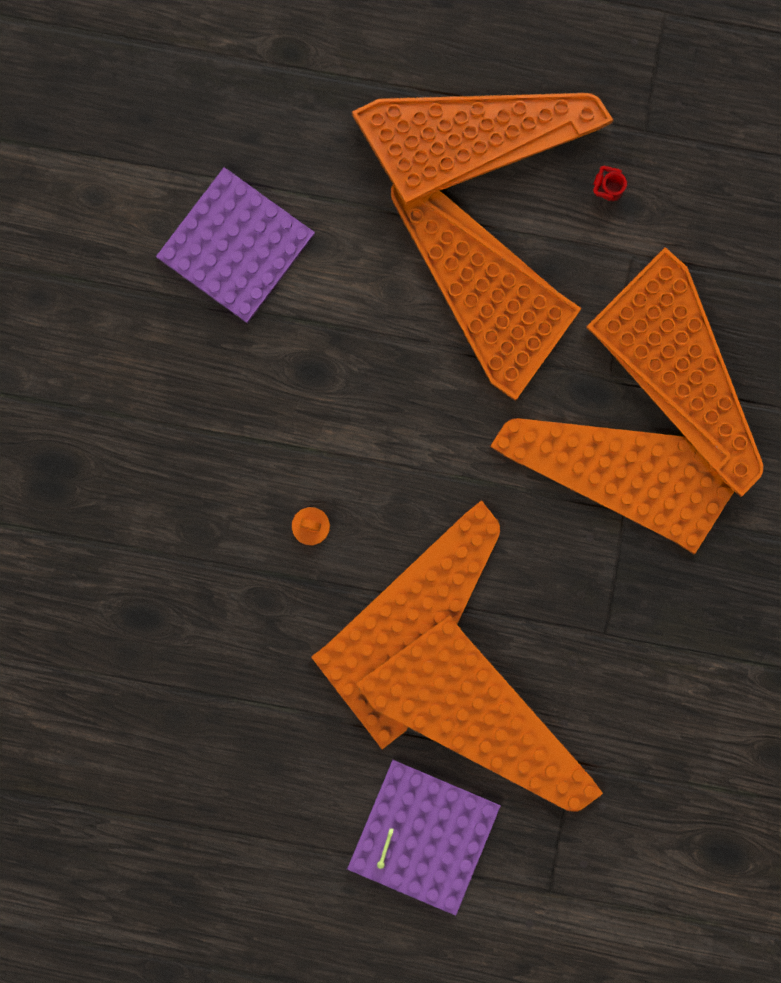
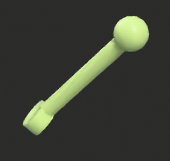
M389 829L381 859L377 863L379 869H383L385 866L384 860L394 829Z

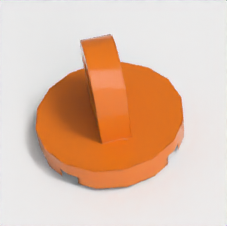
M307 507L301 509L295 515L292 521V531L299 542L314 546L327 538L330 531V523L322 510Z

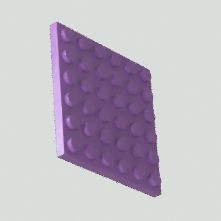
M224 167L156 257L248 324L313 238L315 232Z
M392 760L347 869L456 915L501 805ZM391 828L394 830L385 856V866L383 869H379L377 863L381 859L389 829Z

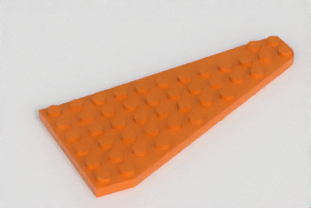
M590 93L377 99L352 111V116L405 205L590 134L613 122L602 101Z
M392 185V202L492 385L516 401L582 308L555 290L441 191L405 205L396 188Z
M665 247L587 326V329L602 342L725 483L742 497L762 476L763 462L688 267Z
M516 418L504 424L490 446L503 456L672 540L692 554L697 552L734 493V490L725 483L684 436Z
M480 501L467 511L338 635L311 657L381 749L403 734L408 727L373 709L356 683L449 615H451L456 624L458 623L500 534L499 522L483 501Z
M451 615L356 683L373 709L565 810H582L603 794L590 775L461 631Z

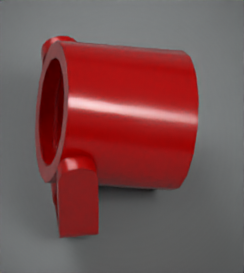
M602 166L599 173L596 174L593 184L594 194L608 201L620 199L627 187L626 178L621 174L622 170ZM604 171H608L609 173L604 177Z

